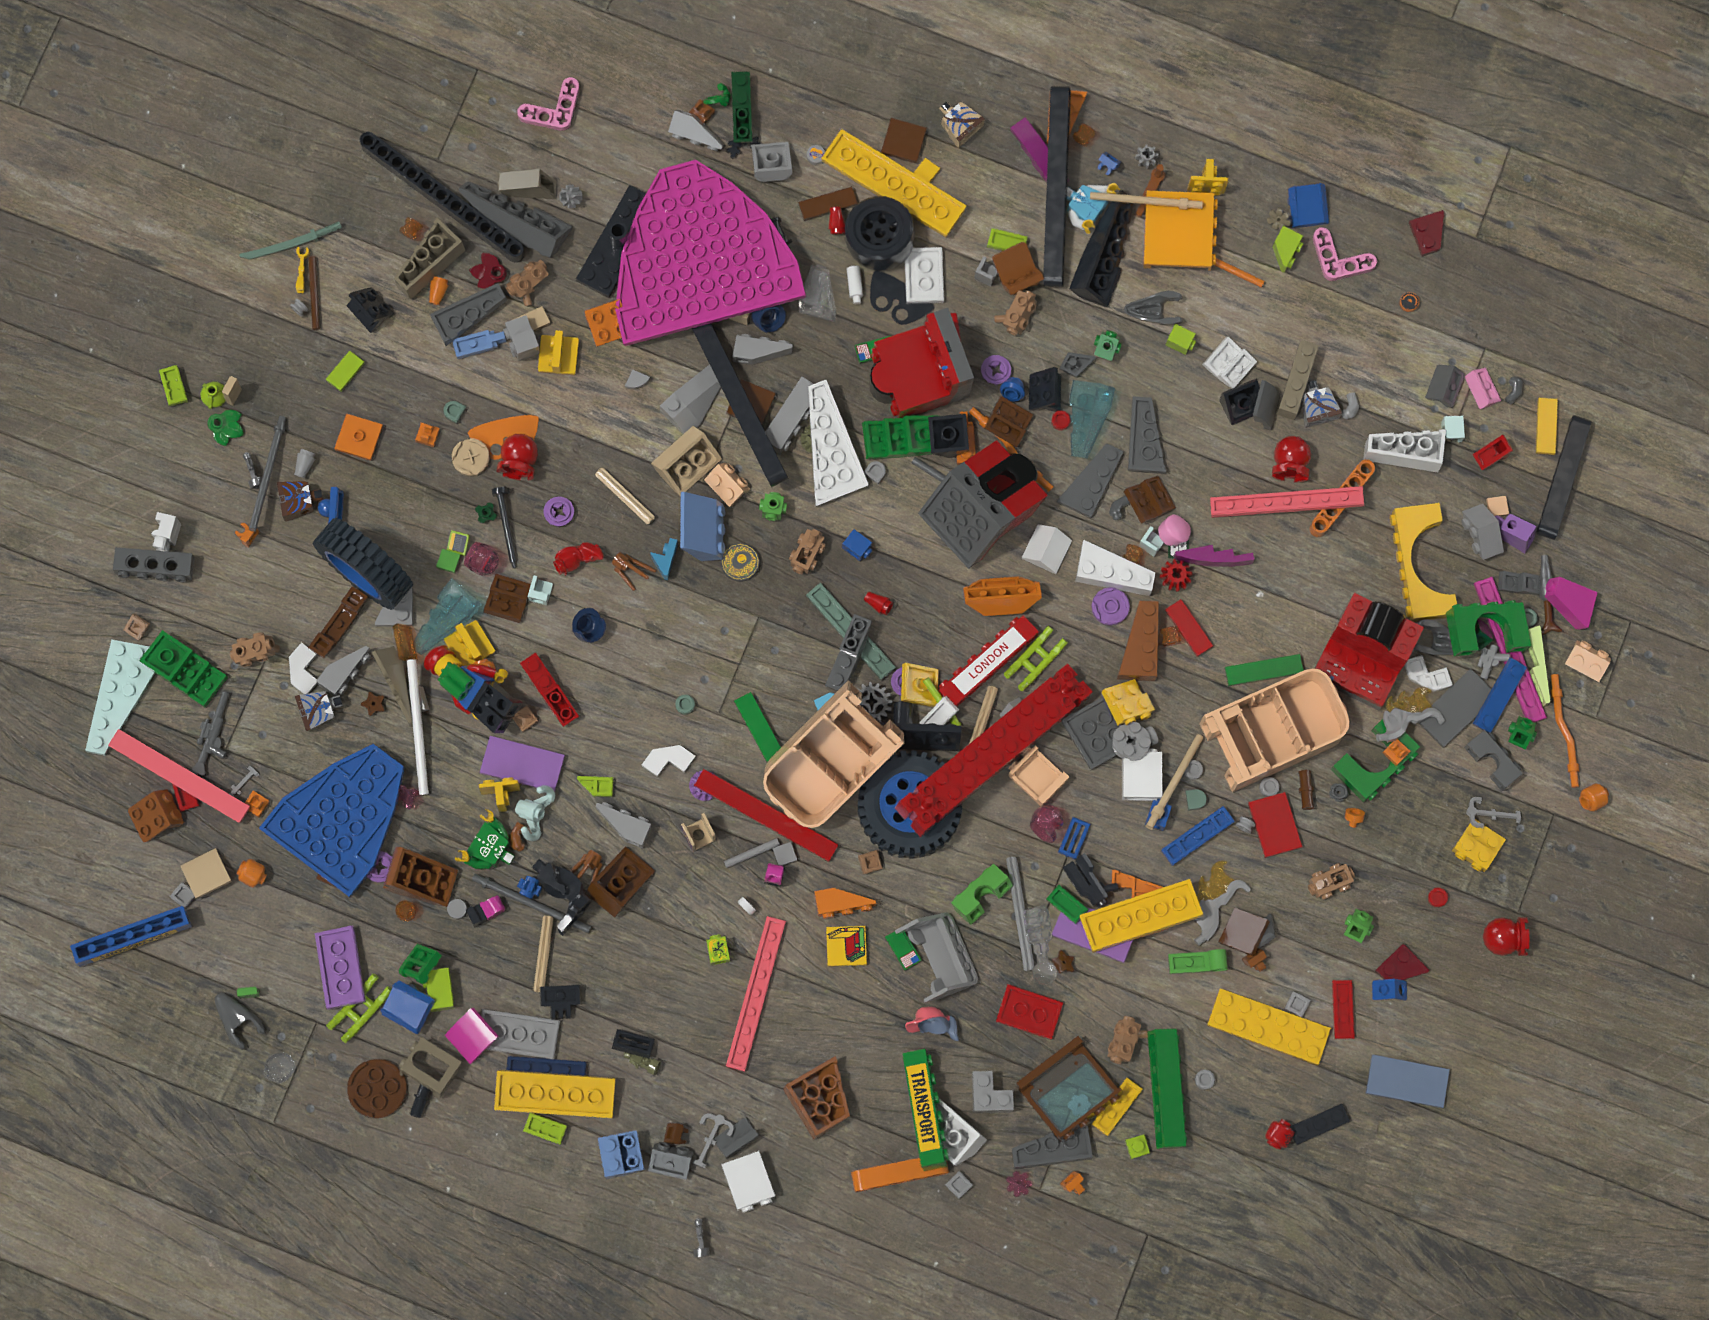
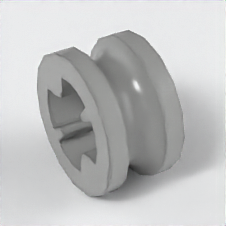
M297 298L294 304H290L293 311L301 317L303 312L308 311V308Z
M1241 816L1239 818L1240 822H1237L1236 826L1242 831L1251 834V828L1255 827V823Z

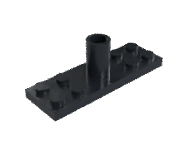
M631 185L628 186L577 275L576 282L607 298L610 297L619 280L621 253L628 240V234L638 207L646 195L645 192Z
M904 701L894 704L893 723L904 733V743L899 749L959 751L962 726H956L955 724L937 725L935 723L913 724V704ZM879 722V723H880L882 726H884L887 722Z

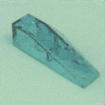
M1073 380L1069 397V405H1072L1070 422H1073L1071 456L1088 459L1111 409L1115 392L1114 387L1100 383Z
M453 578L449 580L437 597L439 602L436 608L430 610L429 621L427 624L422 625L412 644V647L420 655L455 631V626L470 620L482 605L474 595Z

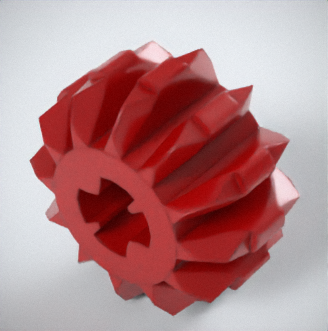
M1173 559L1172 564L1167 561L1165 563L1166 567L1161 568L1163 574L1160 575V579L1164 580L1162 585L1166 586L1169 584V591L1175 587L1176 592H1179L1180 587L1186 589V583H1191L1189 577L1192 576V572L1187 571L1190 566H1182L1183 560L1179 564H1177L1176 559ZM1174 572H1175V574H1176V573H1179V574H1180V575H1179V578H1177V576H1176V578H1174V577L1172 576L1173 573H1174Z

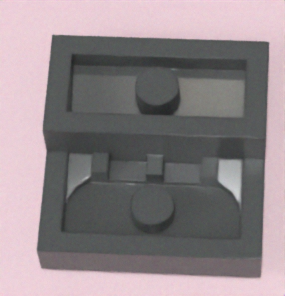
M1262 380L1253 417L1256 422L1263 424L1264 429L1272 430L1280 393L1269 382Z

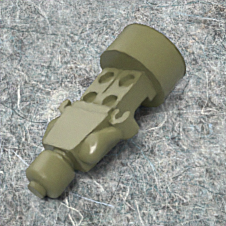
M625 1052L623 1054L624 1058L630 1059L629 1062L636 1069L639 1066L643 1067L654 1076L660 1069L661 1061L655 1058L648 1059Z

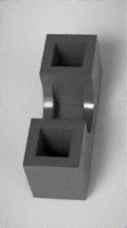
M1483 730L1464 748L1476 762L1483 757H1491L1495 760L1497 768L1490 778L1503 791L1523 773L1521 772V767L1515 761L1512 762L1510 760L1508 752L1503 747L1497 745L1495 737L1490 732L1487 733Z

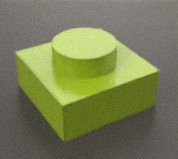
M1144 1134L1125 1140L1130 1159L1150 1154Z

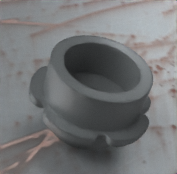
M1335 783L1330 787L1329 795L1336 802H1341L1344 798H1347L1348 791L1344 784Z

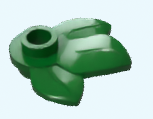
M225 410L222 414H213L208 418L207 426L213 432L214 440L218 444L226 446L229 438H239L244 435L242 427L237 423L241 417L238 411ZM214 420H219L220 425L216 426Z

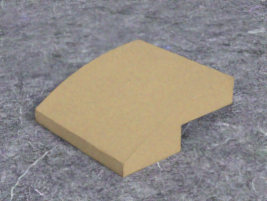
M216 848L181 865L182 871L196 899L232 882Z

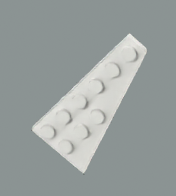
M827 380L808 386L815 507L868 486Z

